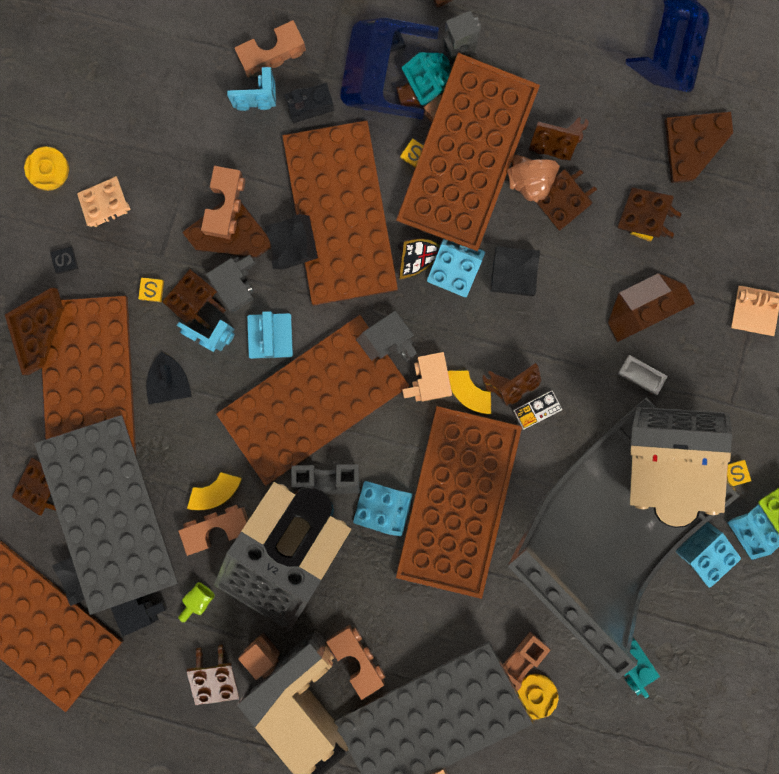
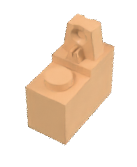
M444 352L418 357V362L414 363L416 376L420 375L421 379L412 382V388L402 389L403 397H415L416 402H424L452 396Z

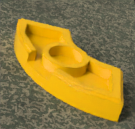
M448 371L451 391L459 402L472 411L491 414V392L482 391L476 387L470 379L469 371Z
M220 472L217 480L210 486L204 488L193 487L187 509L207 510L223 504L237 491L242 478Z

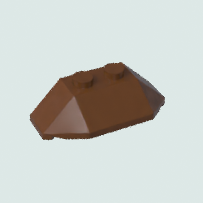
M658 273L619 292L607 324L616 341L619 342L694 305L695 302L685 284Z

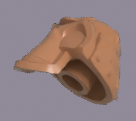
M514 155L511 161L513 167L507 171L510 179V189L519 191L527 201L538 202L545 199L560 166L553 160H532L520 155Z

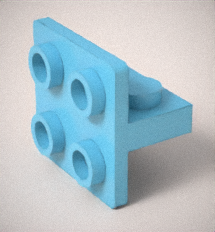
M270 311L262 312V315H248L249 358L293 356L292 320L290 313L273 314Z

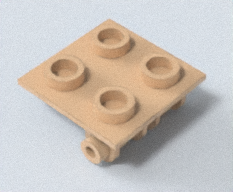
M117 176L77 193L86 223L90 227H98V225L106 221L109 222L110 216L116 219L115 214L118 217L128 214L127 211L131 210L128 202L125 201Z
M738 286L731 328L774 336L779 312V293Z

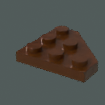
M731 112L667 117L665 119L671 183L691 182L697 178L733 134Z
M225 200L218 204L216 207H214L212 210L220 209L224 205ZM242 203L239 213H235L234 221H237L235 234L231 233L230 239L205 235L201 231L204 216L182 232L196 251L216 252L218 254L235 256L251 255L252 258H258L271 248L268 236Z
M50 288L5 314L22 375H30L45 365L64 309L57 288Z

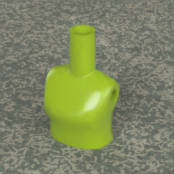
M196 583L194 588L182 599L186 608L178 616L179 620L186 622L192 613L201 615L211 600L214 599V593L204 584Z

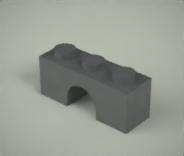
M471 11L446 21L445 31L448 36H445L443 39V47L451 64L454 63L457 53L468 57L475 54L481 24L477 17H473Z
M359 464L336 465V469L318 470L314 468V465L292 466L291 488L293 494L360 493Z

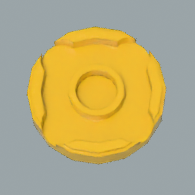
M47 146L37 148L26 158L24 165L25 176L38 189L46 191L57 189L68 178V161L55 148Z
M541 674L525 676L521 683L522 686L517 692L531 718L535 720L551 715L556 709L559 700L554 683L548 677Z

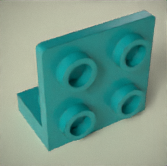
M420 52L401 67L421 105H427L439 94L443 93L451 72L449 59L443 53Z
M633 638L630 653L638 662L637 666L624 675L628 677L625 681L637 696L641 694L646 699L649 695L644 687L660 676L637 641Z

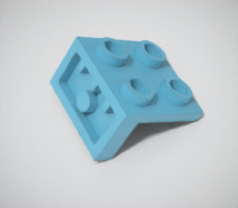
M262 67V75H258L259 89L227 91V96L233 108L240 111L249 110V107L268 110L276 106V85L271 67Z
M443 239L427 282L460 296L467 297L486 251L481 249L475 251Z
M364 481L353 523L389 535L402 536L413 494Z
M759 504L749 513L732 518L728 522L751 560L771 555L779 547V534Z
M709 522L698 529L676 550V553L693 567L709 588L741 560V557L725 535Z

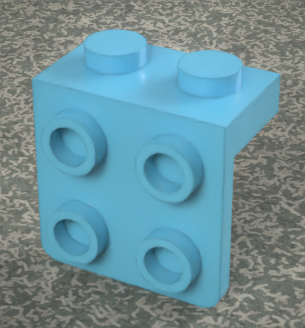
M222 320L219 321L209 339L180 322L176 325L181 328V334L194 341L197 338L201 339L199 344L213 352L215 349L222 351L226 344L229 345L235 335L233 333L234 328Z

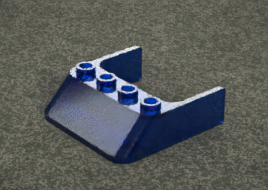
M663 0V18L658 31L653 60L649 57L627 58L625 64L654 85L682 92H691L695 86L709 27V13L697 0Z
M376 18L356 22L351 31L340 92L342 102L349 107L423 120V109L391 104L384 99L383 90L395 31L438 39L439 27L390 18Z

